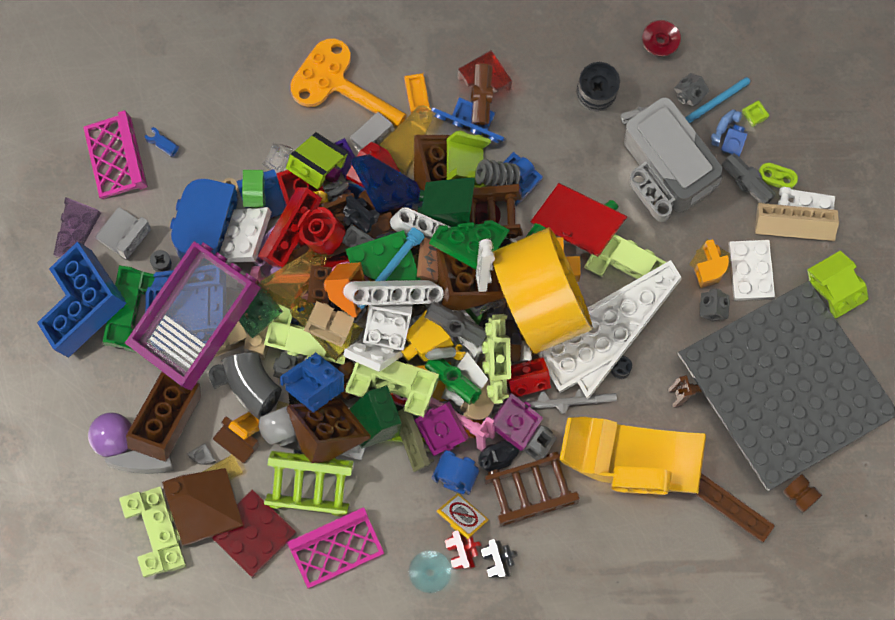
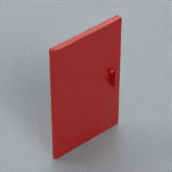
M558 183L530 222L533 225L536 223L541 224L545 228L550 227L555 236L563 237L565 241L599 257L627 219V216Z

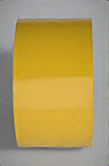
M550 227L493 251L495 258L493 264L501 288L514 319L533 353L537 354L593 330L592 320L577 280L558 239Z

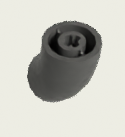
M249 352L223 358L221 361L224 373L239 402L258 420L260 417L269 414L278 402L282 389L266 373L260 354Z

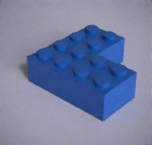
M78 241L49 268L66 296L37 322L53 350L68 358L127 303L93 251Z

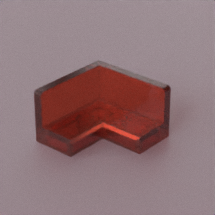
M492 50L458 68V79L460 81L464 80L467 86L470 87L474 84L475 64L492 65L491 87H493V91L496 93L503 88H506L507 91L511 90L512 80Z

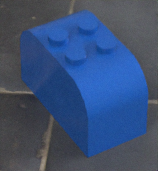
M197 179L186 186L181 199H178L176 204V218H172L170 229H172V242L180 260L194 241L200 245L203 242L213 248L211 252L215 255L217 252H220L233 211L236 209L239 200L235 185L210 179ZM204 258L198 267L214 264Z

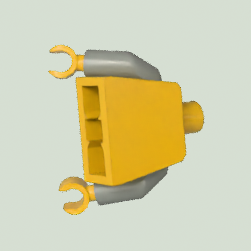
M427 310L423 314L410 319L406 337L409 345L403 351L401 350V353L408 361L416 354L423 361L451 357L456 360L463 359L466 352H460L462 345L457 344L454 348L450 336L443 328L425 318Z

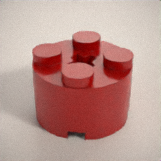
M317 207V209L312 211L308 210L298 222L299 238L313 252L318 254H333L342 243L346 234L341 221L324 207Z

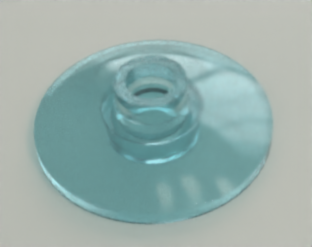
M421 552L410 564V580L422 592H438L450 580V564L447 558L439 552ZM427 570H433L434 575L431 577L427 576Z

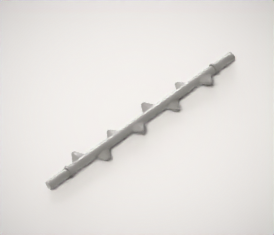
M578 389L575 397L549 399L545 392H541L537 401H529L528 403L531 405V409L557 407L562 414H566L568 407L572 405L592 403L596 405L597 403L617 401V394H594L587 399L583 391ZM503 403L494 405L488 417L491 418L493 413H497ZM460 408L454 409V411L463 415V412L460 411ZM413 414L414 419L419 417L418 415Z

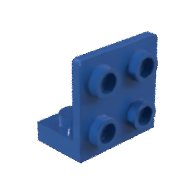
M275 169L264 172V193L266 197V206L264 207H268L272 211L270 218L281 215L286 207ZM241 179V180H238V181H236V182H237V186H238V189H239V192H240V195H241V198H242V201H243V197H242V180H243V179Z

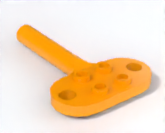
M337 39L320 41L291 81V94L294 100L305 107L320 105L332 92L337 91L375 114L379 112L398 128L403 124L407 116L404 112L344 77L351 63V55L348 46ZM334 47L342 49L338 54L333 53L331 50ZM302 92H308L310 94V96L307 99H302L299 97V95Z

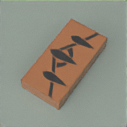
M424 238L420 243L417 277L434 283L438 281L437 248L429 244L430 239Z

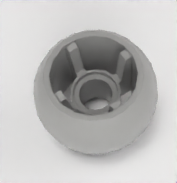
M287 406L260 417V434L267 443L272 445L278 442L280 447L297 440Z

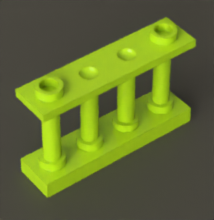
M271 451L268 457V466L275 468L273 494H267L264 505H269L271 508L286 507L327 512L334 516L347 515L350 503H343L345 477L351 476L354 461L333 458L330 461L311 464L303 454ZM285 468L294 469L295 471L293 496L281 495L283 469ZM306 470L316 473L314 499L302 498L303 475ZM326 473L337 476L335 501L322 500L324 475Z

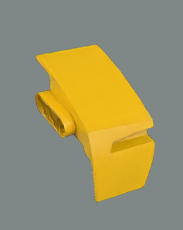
M569 417L567 419L560 461L592 479L612 483L611 489L618 492L666 495L669 491L698 493L706 434L625 426L611 420L591 417Z

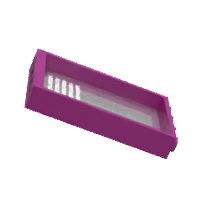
M195 241L189 247L125 342L126 345L163 373L189 390L193 389L261 289L255 283L256 278L248 273L244 276L240 273L242 269L236 264H227L226 257L218 252L216 255L211 252L213 250L212 247L204 242L200 245Z

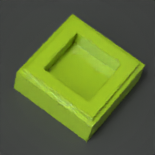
M759 100L742 109L743 115L752 127L768 119L770 116Z

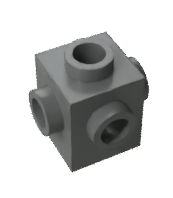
M692 73L682 78L679 84L674 87L678 94V100L682 104L691 106L698 104L710 92L702 76Z
M710 289L709 292L701 293L700 316L712 322L728 319L730 295L723 293L720 289Z

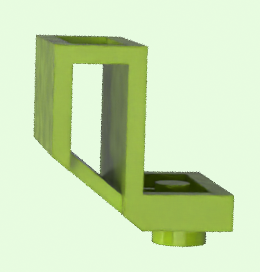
M841 250L807 269L810 283L828 300L830 312L835 319L869 300L865 282L854 271L857 268L855 263Z

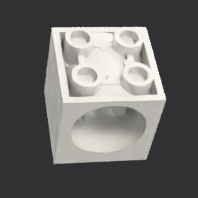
M412 304L369 305L364 326L363 343L403 351L412 315Z

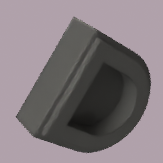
M220 364L214 365L209 371V379L214 389L228 383L223 365Z

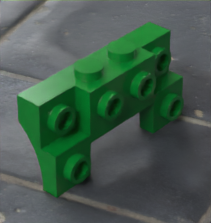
M119 265L115 286L127 303L107 321L103 337L104 345L125 348L126 351L136 352L126 345L125 342L135 328L142 294L146 295L148 287L152 286L155 279L153 277L154 274Z

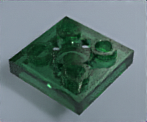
M258 280L255 283L261 289L239 319V323L251 338L258 336L283 312ZM235 300L227 306L228 309L231 308Z

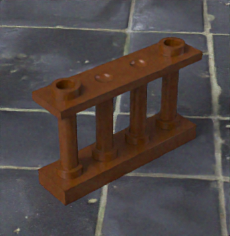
M519 184L474 188L469 223L474 222V225L476 224V205L480 203H487L488 221L493 220L496 222L495 203L506 201L507 225H502L510 230L506 238L514 239L518 236H523L521 225L515 224V201L522 200V191Z
M552 452L546 455L547 458L501 472L497 469L487 473L488 476H485L484 479L485 485L493 483L501 508L500 515L497 516L499 527L579 503L578 493H572L571 490H568L559 463L562 462L560 461L561 453ZM552 465L561 492L559 494L560 497L554 499L548 495L540 468ZM529 471L533 473L541 497L540 503L534 505L531 502L529 503L520 474ZM509 477L513 478L521 502L520 509L514 511L509 509L500 481Z

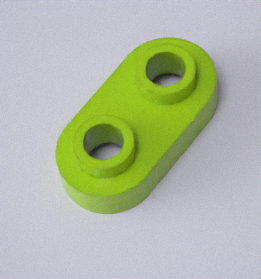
M764 163L758 171L766 184L777 188L788 187L793 189L798 181V176L793 170L773 163ZM764 173H770L771 176L767 177ZM783 179H788L790 183H785Z

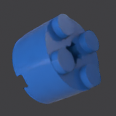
M445 450L438 461L432 475V480L436 483L439 480L444 483L443 487L460 494H465L466 491L469 495L479 474V468L475 466L474 460L467 457L460 459L456 457L455 453Z

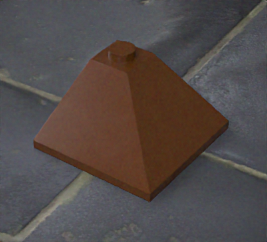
M451 135L414 136V184L418 199L420 197V190H425L426 182L447 180V138Z
M438 248L436 249L439 286L444 291L441 302L444 307L450 310H466L505 298L494 264L493 269L490 270L491 283H488L487 291L478 292L476 269Z
M341 398L329 400L328 403L314 413L302 403L287 406L301 451L311 464L330 461L370 439L371 435Z
M226 468L181 475L162 482L183 546L243 526Z

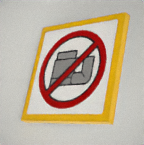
M458 493L436 511L450 523V526L455 531H460L468 539L489 521L488 518Z

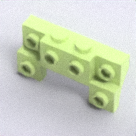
M615 234L599 257L593 254L590 255L584 268L602 277L610 264L631 277L639 279L667 262L656 257L652 251L648 249L643 250L638 247L634 241L625 240Z
M274 303L264 345L286 350L287 354L292 356L306 355L307 359L316 352L327 361L344 364L346 359L344 352L349 345L354 323H352L343 346L340 347L304 331L305 327L291 324L294 308Z
M505 314L492 315V317L488 318V323L485 325L487 336L485 341L482 342V352L485 354L482 370L486 377L490 379V385L487 386V395L494 403H503V399L509 398L507 379H511L510 337L506 336L505 319H507Z
M399 361L393 362L380 372L356 362L346 386V392L362 397L371 387L380 388L388 385L390 393L408 398L404 411L424 417L431 403V396L438 384L439 374Z
M159 486L142 493L138 491L119 498L126 519L142 515L153 552L137 557L143 577L146 578L186 567L178 542L181 539L177 528L174 529L172 523L174 519L171 510L167 507L162 488Z

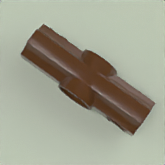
M475 64L474 85H472L471 102L473 103L471 124H489L490 104L493 98V87H491L492 65Z

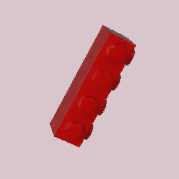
M297 187L257 257L273 267L283 268L299 242L298 222L308 210L317 209L322 198L308 188Z

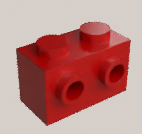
M544 357L511 366V379H507V387L510 394L512 393L519 397L551 388L549 370Z

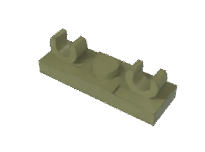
M404 408L398 411L402 423L400 436L413 472H417L429 466L435 460L434 458L428 459L426 453L430 449H424L422 436L416 426L413 414L404 411Z

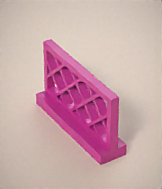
M125 110L118 112V116L83 127L100 199L136 188L140 190L148 188L132 118ZM118 122L119 127L115 134L109 132L108 128L110 125ZM99 129L101 133L96 140L91 138L90 131ZM105 133L113 136L108 145L100 142ZM117 139L123 143L119 152L112 149ZM98 145L106 148L101 157L96 156L94 153ZM109 151L117 154L112 163L104 160ZM120 157L127 160L123 169L116 166ZM102 163L110 166L105 175L99 173L98 170ZM114 168L121 172L116 181L108 178ZM125 174L131 177L132 184L125 186L120 184ZM106 180L114 184L110 191L103 192V185Z
M364 507L287 542L307 588L384 554ZM365 521L368 527L366 537L354 533L356 525ZM354 526L353 529H352V532L346 530V529H348V528ZM343 531L351 534L346 546L335 542L339 532ZM369 533L371 534L373 540L368 538ZM334 535L333 541L327 539L328 537ZM353 535L364 539L360 551L349 547ZM325 540L331 543L328 554L316 551L318 542ZM366 541L375 543L378 552L372 555L364 553L363 549ZM315 544L314 549L308 548L309 546ZM334 544L345 548L341 560L329 556ZM302 549L312 551L309 562L300 561L296 552ZM347 549L359 553L356 562L351 564L343 561ZM314 553L326 557L322 569L310 564ZM361 554L367 556L360 560ZM328 558L340 562L337 571L332 573L324 570ZM342 563L348 565L344 568H341ZM302 564L307 565V568H306L305 571H304V569H303V567H302ZM309 567L321 571L318 580L311 583L306 576ZM323 572L328 573V575L321 578Z

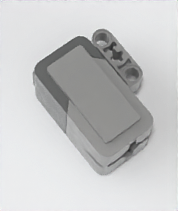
M669 98L657 100L627 122L624 144L640 165L630 175V186L657 221H667L671 216L672 208L679 213L685 212L714 192L721 184L723 178L721 175V164ZM641 176L644 178V181L638 183L634 180V177ZM648 192H649L650 194H653V193H654V198H653L652 196H649V197H648V196H647V193H648ZM664 207L668 212L660 214L657 209Z

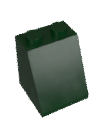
M475 178L426 182L425 190H420L419 202H423L422 207L418 206L417 212L450 227L469 223Z
M388 385L368 391L349 408L371 435L369 440L359 444L361 449L400 436L402 423Z

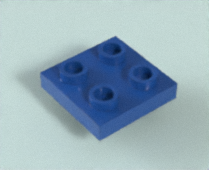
M513 152L503 163H514L520 168L521 175L518 184L522 191L523 200L539 184L543 176L535 170L534 165L527 158H520ZM522 200L515 201V206L517 207Z

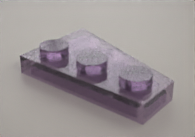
M65 197L64 213L61 215V228L57 234L53 254L56 258L60 259L77 241L84 245L101 215L99 210Z

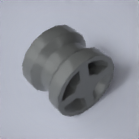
M157 250L152 253L150 263L155 272L169 271L171 269L172 262L166 251Z

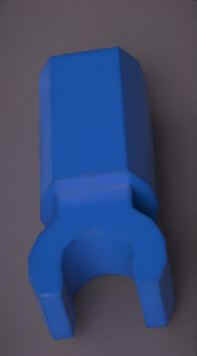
M155 127L151 128V131L155 134L154 137L145 135L148 143H155L156 147L171 157L179 150L177 144L164 135H160Z

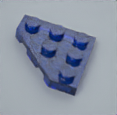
M370 154L354 157L350 161L378 213L421 203L419 202L420 188L416 181Z

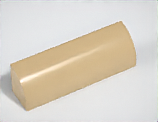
M758 203L755 234L835 241L839 225L838 210Z

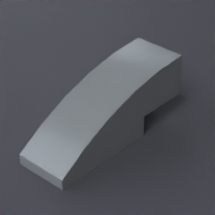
M136 451L105 458V462L109 467L130 473L156 474L174 471L170 455L166 462Z

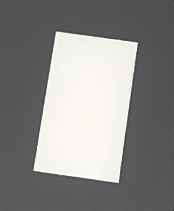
M467 352L457 368L460 369L462 375L479 389H482L488 378Z

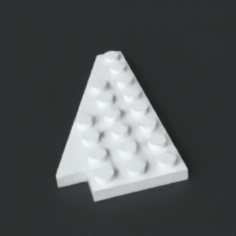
M671 260L589 306L588 311L592 320L593 330L537 353L539 358L544 357L549 375L560 393L578 383L587 399L592 396L680 282L681 276Z

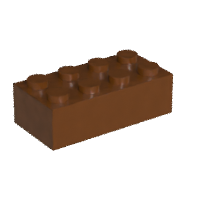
M161 372L126 434L128 449L166 462L201 398L200 384L196 383L193 389L189 390Z

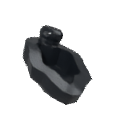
M502 440L486 446L478 456V463L482 469L487 471L500 470L510 466L520 450L510 442Z

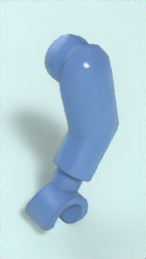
M731 110L721 118L716 128V134L713 133L711 135L712 145L719 147L720 138L725 133L728 125L733 121L740 122L742 118L741 112Z

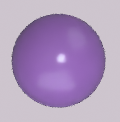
M113 412L98 416L91 423L88 431V440L92 449L97 454L106 458L126 453L129 450L126 434L131 427L130 421L123 415Z

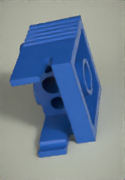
M315 352L314 355H311V357H308V359H305V361H302V363H299L280 376L281 386L285 384L286 391L314 413L328 403L329 400L335 398L337 394L344 391V374Z

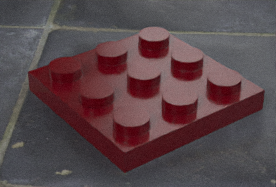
M251 490L237 504L243 526L212 536L211 538L253 578L297 533L269 505H264V500L255 491Z

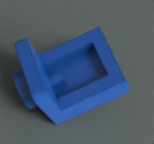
M734 124V127L729 126L721 150L731 154L735 153L740 157L748 135L745 127Z

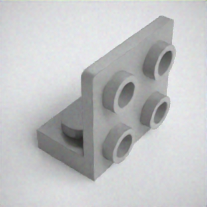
M118 207L95 237L127 260L151 228L148 221L143 217L138 220Z

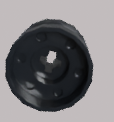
M599 61L587 65L580 74L576 90L577 98L582 106L592 111H602L609 108L615 101L619 90V73L613 66L605 62Z

